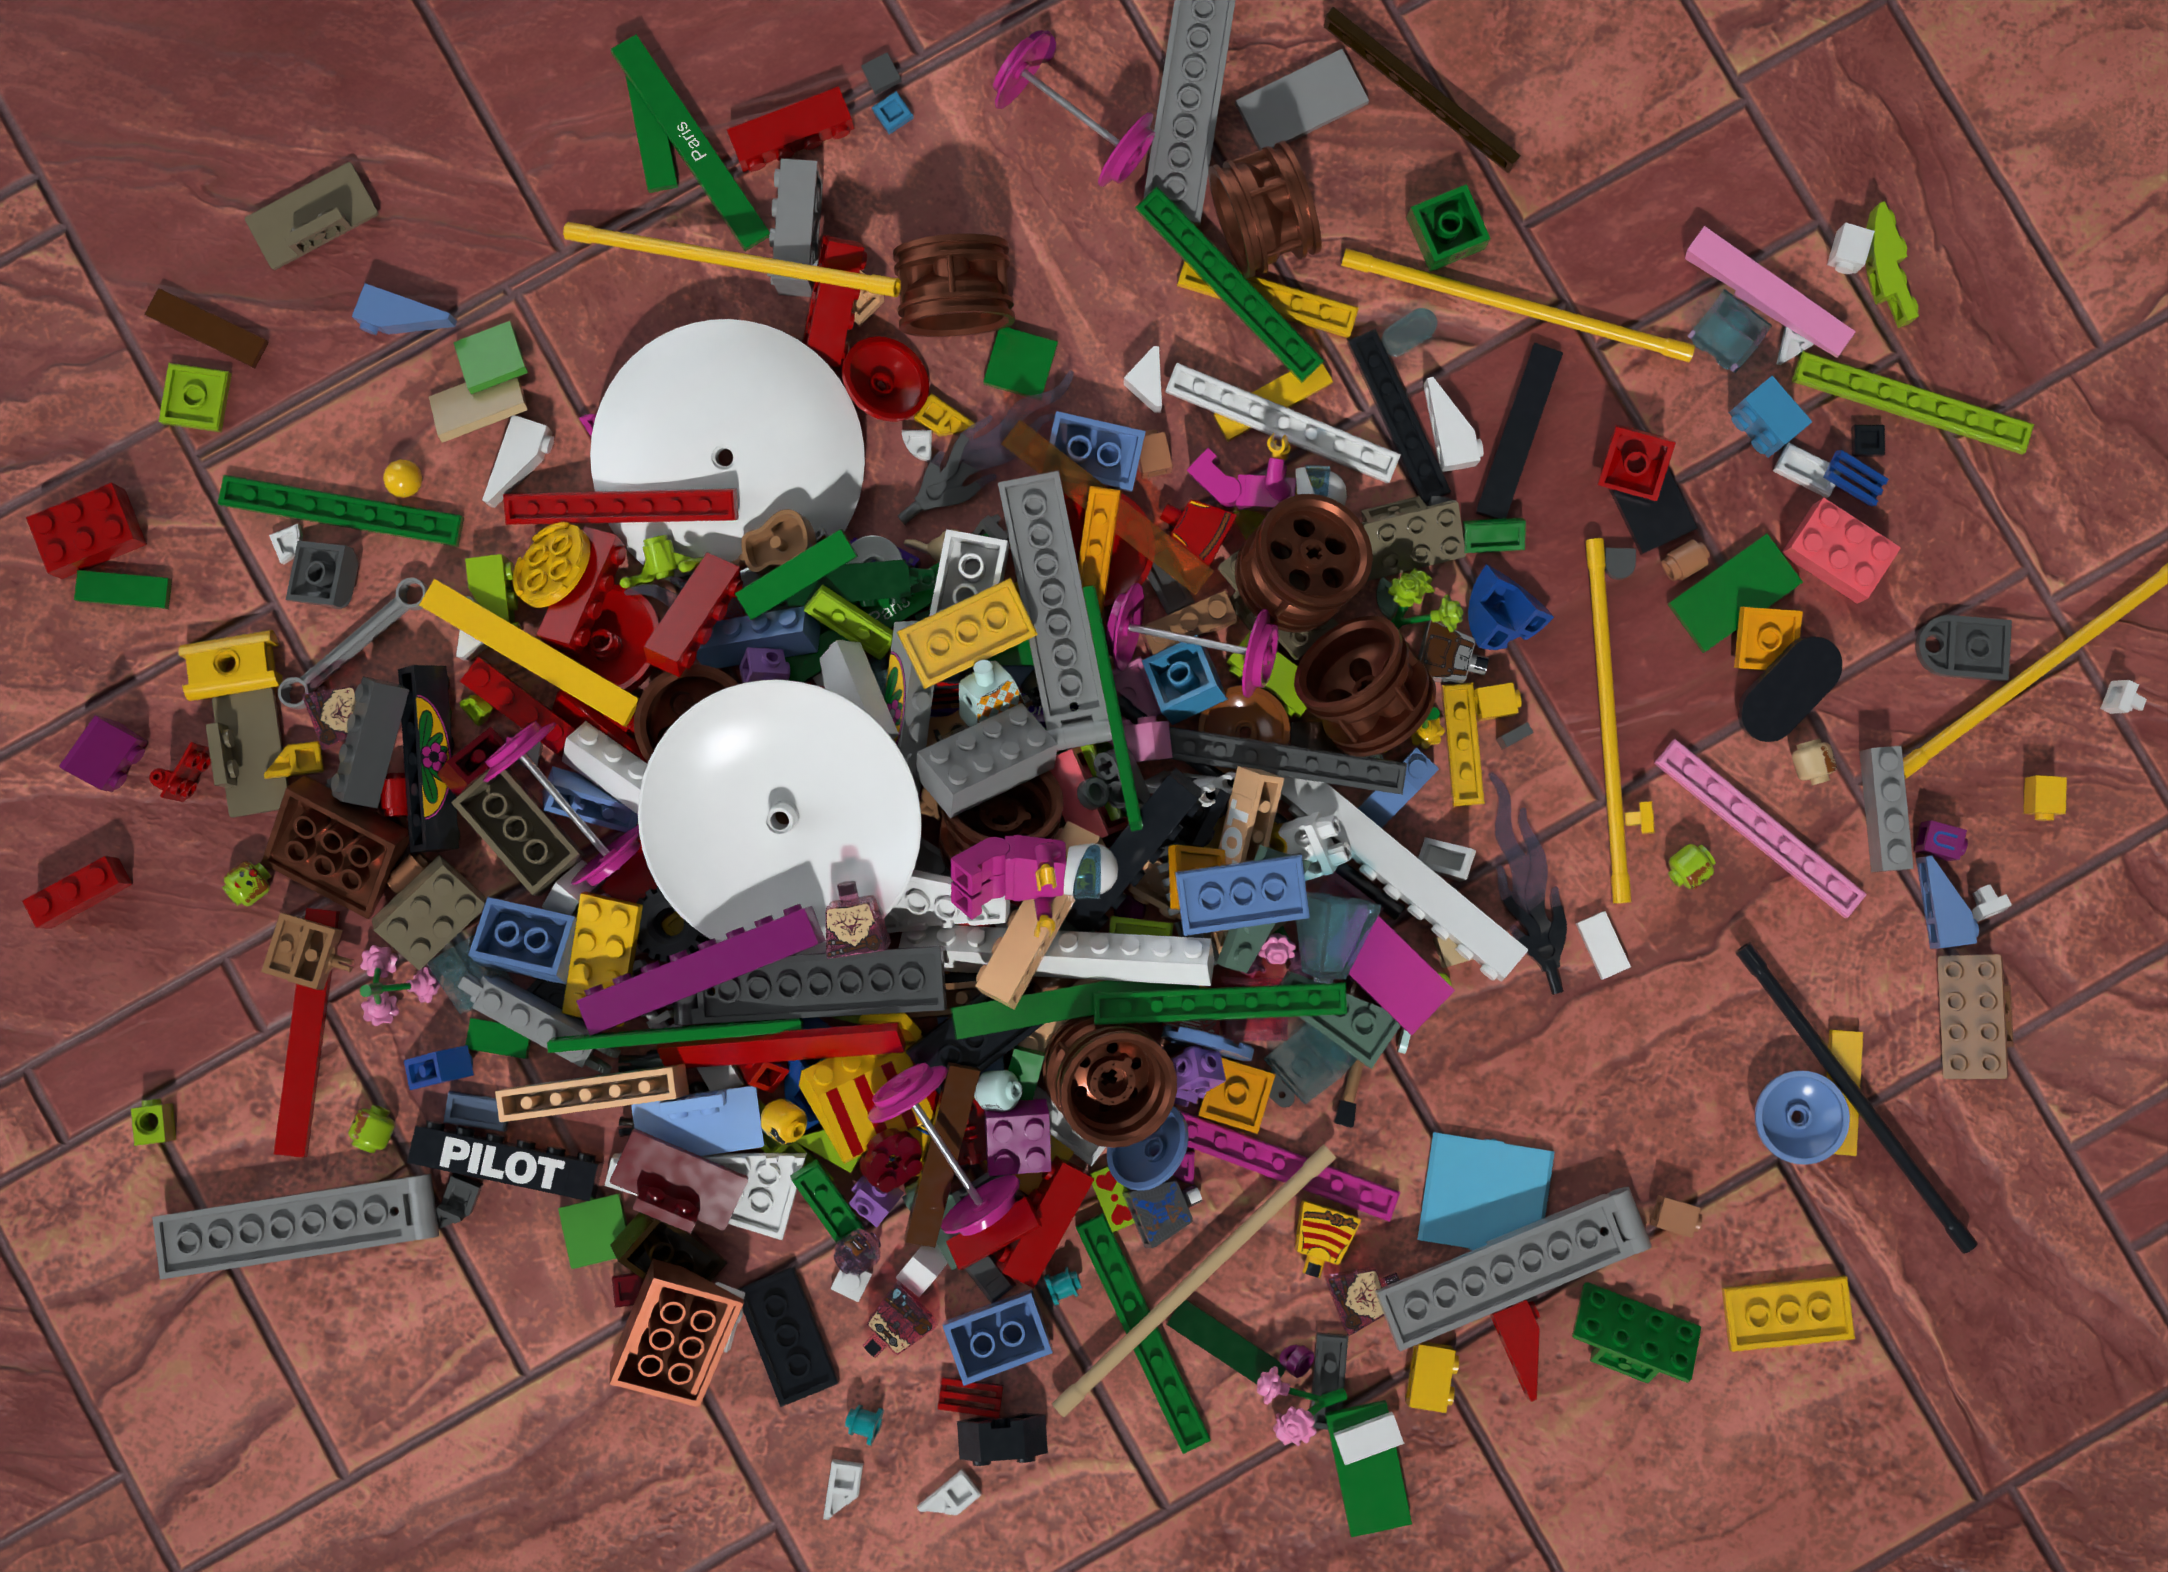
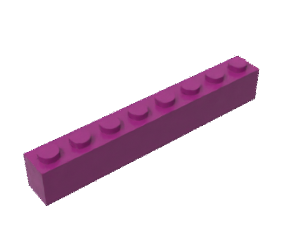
M801 903L784 909L783 913L785 916L774 920L772 915L755 921L756 928L745 932L744 927H740L726 933L727 940L717 943L715 938L698 944L699 951L688 955L687 950L669 956L670 963L660 966L657 961L641 967L642 974L632 978L631 974L627 973L612 979L614 985L604 989L603 985L600 984L585 990L586 997L576 1000L589 1035L605 1031L826 942L813 907L802 908Z

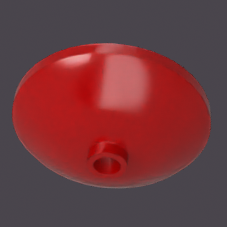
M868 337L857 342L844 359L842 378L846 391L853 402L870 416L883 421L898 422L913 417L924 406L929 394L928 375L918 356L903 343L887 337Z

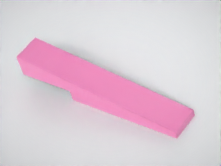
M1703 227L1687 249L1685 256L1687 261L1736 290L1735 296L1834 357H1839L1854 336L1856 331L1707 227Z

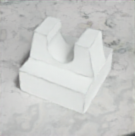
M2131 680L2111 681L2100 709L2110 714L2128 713L2133 708L2142 711L2147 699L2136 693L2139 684Z
M1990 884L1979 888L1972 894L1977 906L1971 912L1973 913V919H1976L1977 922L2004 912L2012 906L2007 894L1997 897Z

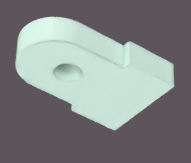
M1403 1027L1398 1041L1397 1052L1405 1054L1411 1035Z

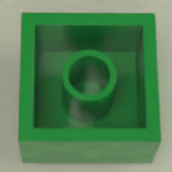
M1467 184L1412 206L1406 217L1430 272L1485 250L1491 239Z

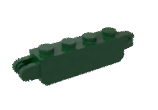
M906 559L845 564L785 601H788V607L805 606L823 584L849 602L858 601L859 607L877 606V599L888 598L889 605L908 603L907 597L915 596L917 592L935 588L936 573L935 569L913 568V565Z

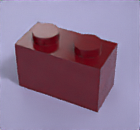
M489 727L446 761L437 776L458 797L490 769L485 761L506 742L492 727Z

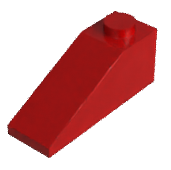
M1526 1299L1492 1313L1490 1317L1525 1397L1530 1402L1537 1400L1540 1328L1536 1320L1540 1319V1315L1534 1302H1528Z

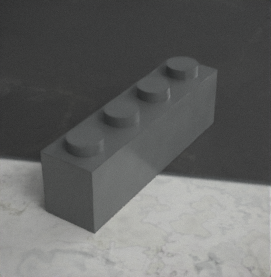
M363 676L361 684L357 686L355 691L356 704L354 712L347 721L348 734L346 742L339 751L340 764L338 772L334 774L331 781L332 796L342 802L378 808L409 689L397 683Z

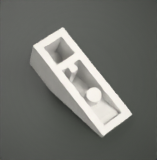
M1434 377L1427 378L1423 387L1438 463L1442 472L1475 467L1480 462V457L1484 454L1481 439H1476L1475 430Z
M516 415L511 416L482 499L488 506L495 508L503 500V494L511 493L544 460L545 454L551 452L554 436H552L553 432L548 426Z

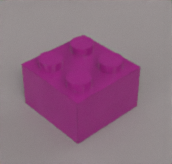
M1046 1099L1019 1100L1017 1105L1010 1111L984 1110L986 1161L989 1176L1051 1172L1050 1117Z

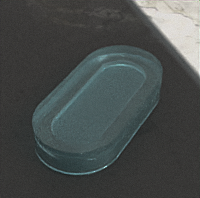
M1419 308L1389 326L1381 337L1387 354L1401 356L1430 338L1437 328V318L1432 311Z

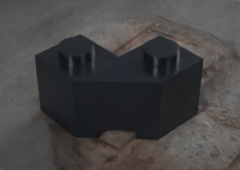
M1020 1413L1003 1418L977 1416L957 1421L959 1459L972 1461L973 1466L990 1465L991 1461L1015 1459L1019 1463L1036 1461L1035 1456L1048 1453L1046 1417L1043 1414Z

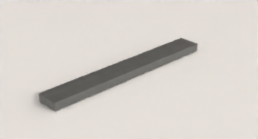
M1169 726L1173 757L1169 759L1237 769L1238 766L1255 768L1278 776L1403 795L1407 763L1366 756L1356 757L1340 752Z

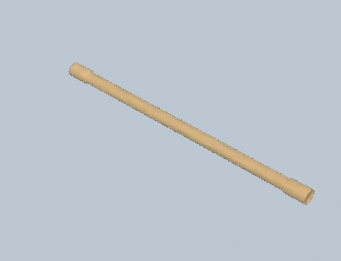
M1323 1144L1308 1158L1303 1166L1091 1369L1076 1383L1070 1385L1052 1403L1058 1413L1066 1417L1085 1398L1090 1390L1309 1181L1317 1177L1336 1159L1334 1154Z

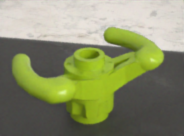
M667 534L643 540L644 546L642 548L646 560L641 574L623 577L620 580V586L632 588L652 583L655 578L660 580L675 576L674 569L678 568L683 573L694 571L703 557L694 559L675 552L672 541L668 539Z

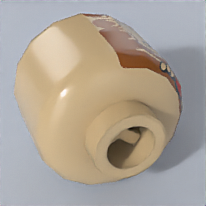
M1821 738L1796 745L1798 750L1792 753V760L1798 778L1803 781L1810 780L1812 785L1829 781L1828 774L1835 772L1837 769L1831 745L1827 742L1822 743Z

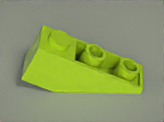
M502 554L465 558L468 589L479 605L521 629L519 622H515L514 610H518V598L516 593L512 592L511 586L514 572L513 563L509 562V559Z

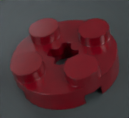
M897 1128L886 1129L875 1135L866 1146L869 1150L865 1158L862 1156L860 1160V1169L863 1176L872 1186L879 1188L884 1193H888L894 1188L903 1185L911 1177L918 1175L923 1167L920 1161L922 1157L920 1143L910 1132L906 1130L899 1131ZM894 1154L896 1156L895 1159L887 1164L890 1161L889 1156Z

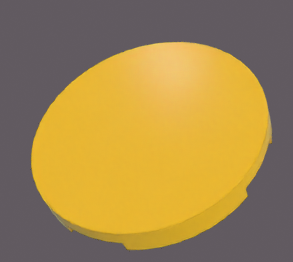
M568 522L554 523L543 528L532 537L534 542L523 558L518 557L513 572V588L516 595L532 607H547L563 599L578 584L587 568L590 557L589 538L583 530Z

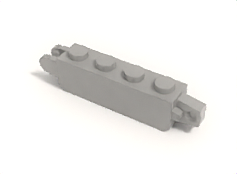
M467 973L458 985V988L471 995L470 1001L474 1003L472 1008L547 1048V1042L553 1037L589 1034L585 1022L572 1015L563 1014L562 1009L501 976L494 975L490 978L483 975L480 979ZM618 1047L597 1049L613 1058H618L621 1053ZM595 1049L555 1052L581 1068L586 1065L601 1074H609L612 1069L611 1065L593 1055Z

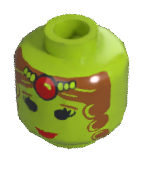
M1688 844L1669 858L1671 871L1668 872V875L1676 886L1684 885L1688 889H1695L1714 875L1713 865L1716 862L1703 845Z
M243 861L224 876L225 885L222 889L237 906L241 903L244 906H251L270 891V885L267 880L271 875L260 863L254 866L249 861Z
M372 1105L371 1109L364 1108L358 1110L348 1131L349 1137L353 1140L351 1144L369 1153H375L376 1149L386 1148L395 1129L394 1120L388 1117L390 1111L377 1105Z

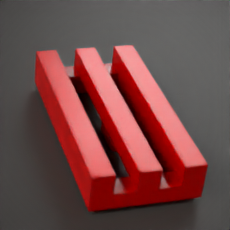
M942 1376L937 1409L999 1418L1004 1385L976 1381L963 1386L961 1379ZM947 1385L996 1392V1397L947 1391ZM945 1398L993 1404L995 1406L994 1409L949 1403L945 1402Z

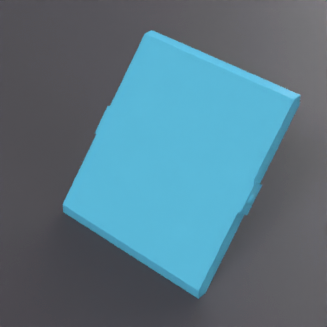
M1433 1132L1417 1240L1475 1250L1487 1245L1486 1242L1545 1218L1555 1152L1506 1144L1503 1141H1497V1139L1484 1138V1140Z

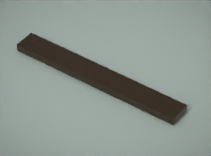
M1332 7L1326 14L1325 29L1507 173L1511 172L1521 156L1519 153L1336 8Z

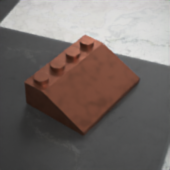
M304 775L285 790L261 863L366 919H370L388 886L386 881L391 877L390 873L400 864L409 843V829L365 806L340 801L331 795L332 790Z
M653 1259L610 1361V1384L700 1407L743 1307L744 1299L684 1267Z

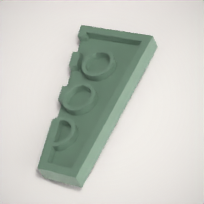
M1259 845L1254 861L1291 855ZM1302 859L1305 874L1311 862ZM1276 923L1229 929L1217 964L1247 973Z
M1288 971L1279 985L1321 983ZM1346 994L1347 1014L1298 1016L1371 1069L1401 1026L1382 1007Z

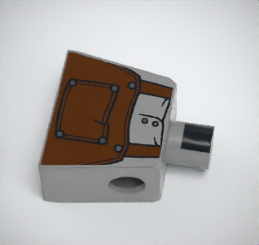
M1430 620L1426 624L1417 659L1422 662L1435 682L1461 684L1466 681L1468 671L1485 675L1489 662L1488 657L1473 654L1474 638L1456 630L1450 632L1447 626L1439 622L1433 623Z

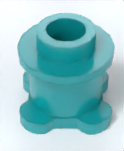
M1065 1267L1064 1272L1054 1276L1047 1274L1044 1277L1055 1306L1059 1305L1060 1300L1072 1295H1075V1297L1079 1296L1077 1290L1081 1289L1082 1285L1076 1270L1070 1272L1069 1268Z
M861 1404L856 1409L851 1408L845 1421V1427L849 1428L848 1434L852 1436L855 1433L867 1437L866 1444L872 1446L882 1426L884 1409L879 1408L877 1413L863 1409Z

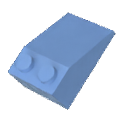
M1056 411L1042 474L1059 471L1060 480L1132 492L1146 431Z

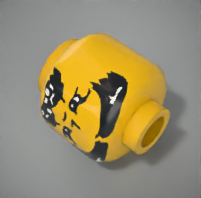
M777 1099L767 1104L763 1109L761 1128L765 1134L780 1144L789 1145L794 1143L805 1133L807 1126L806 1113L788 1099Z

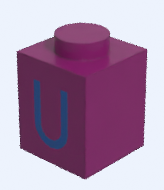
M1932 820L1921 822L1914 852L1946 861L1960 860L1968 846V839L1965 838L1967 830Z

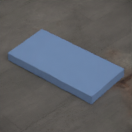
M1301 854L1175 872L1184 936L1310 918Z

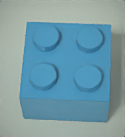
M1773 376L1768 378L1728 412L1732 416L1731 420L1736 428L1740 431H1745L1752 439L1751 443L1755 450L1760 454H1765L1767 458L1812 423V420Z
M1180 642L1142 660L1160 711L1172 725L1227 700L1207 647Z

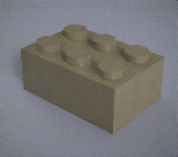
M439 854L372 918L373 929L420 971L483 911L486 900L476 887Z

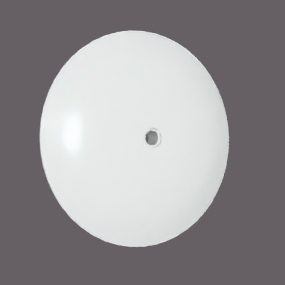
M717 319L695 322L669 331L645 345L628 360L609 385L600 403L591 438V473L595 491L737 488L738 520L608 523L614 534L626 546L629 553L642 565L646 562L642 548L644 546L643 540L666 534L668 539L672 541L674 550L677 553L695 559L704 557L708 552L728 562L734 561L742 554V537L749 531L759 529L771 516L785 509L794 510L805 516L810 521L814 532L821 526L829 536L840 529H843L845 532L854 515L864 480L865 451L862 429L854 404L839 377L817 353L798 339L770 326L745 320ZM724 449H729L733 454V461L728 466H723L719 462V454ZM679 568L674 569L675 576L664 579L679 585V577L693 574L694 571L683 573ZM749 568L741 570L742 589L763 576L750 571Z
M790 680L745 682L725 688L696 703L674 722L657 744L645 770L639 794L638 824L640 840L648 868L666 900L684 920L709 939L715 938L717 943L727 940L726 933L744 927L745 932L756 928L755 921L770 915L776 920L785 916L783 913L784 909L801 903L802 908L813 907L826 942L793 955L828 953L845 947L847 945H838L836 947L828 945V940H834L836 937L827 930V911L832 909V904L839 901L873 897L879 913L877 911L874 913L875 923L870 927V930H872L887 916L902 896L914 871L920 849L922 823L919 795L912 772L895 741L869 713L852 701L820 686ZM784 812L789 818V824H780L776 820L775 813ZM854 881L856 893L843 895L841 883ZM844 920L840 922V923L843 922V924L845 925V926H844V927H846L845 930H847V928H849V927H852V929H853V928H854V929L858 928V927H856V926H857V925H856L857 922H855L854 925H849V926L844 923V922H845Z

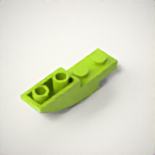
M1884 201L1879 203L1869 214L1866 229L1875 232L1865 263L1866 272L1875 304L1887 301L1896 325L1900 328L1909 325L1919 317L1918 303L1909 293L1907 276L1904 270L1898 266L1908 257L1906 254L1907 245L1904 238L1898 234L1893 211L1888 209Z

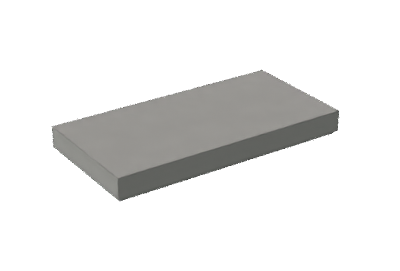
M1343 49L1235 101V105L1259 151L1266 146L1274 149L1275 143L1285 141L1288 144L1369 103V99Z

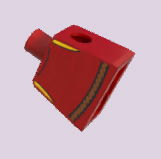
M1190 499L1184 511L1168 503L1159 519L1174 527L1169 541L1208 571L1233 526L1237 515Z

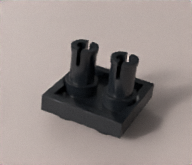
M1215 788L1213 792L1206 791V797L1210 800H1215V803L1209 807L1201 806L1192 818L1186 815L1181 820L1180 824L1184 828L1178 834L1180 841L1184 840L1186 845L1204 848V846L1208 845L1214 836V827L1218 819L1228 809V799L1231 794L1219 788Z

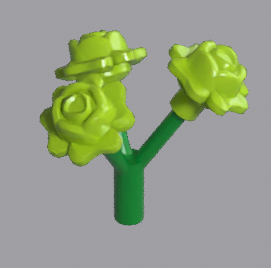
M1416 568L1410 574L1402 573L1400 579L1394 578L1392 586L1388 590V593L1394 596V602L1399 605L1395 617L1391 620L1398 630L1403 625L1432 620L1433 623L1441 621L1450 632H1454V629H1457V623L1463 621V609L1459 601H1452L1449 595H1445L1438 610H1433L1427 615L1405 619L1404 615L1409 607L1413 606L1414 603L1421 604L1422 596L1425 593L1434 594L1435 592L1431 586L1432 577Z

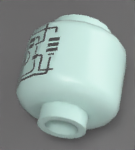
M1008 1070L986 1071L978 1079L974 1097L984 1110L1010 1111L1017 1105L1022 1095V1087L1015 1074Z

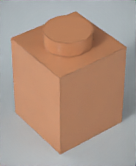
M1156 429L1145 432L1139 459L1142 479L1172 473L1173 465L1165 432L1158 433Z
M1658 1195L1650 1225L1693 1238L1694 1232H1698L1702 1224L1701 1208Z

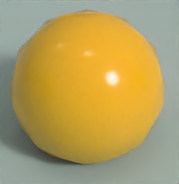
M403 459L391 462L383 475V481L389 493L402 498L414 495L421 488L423 480L419 467L410 460Z

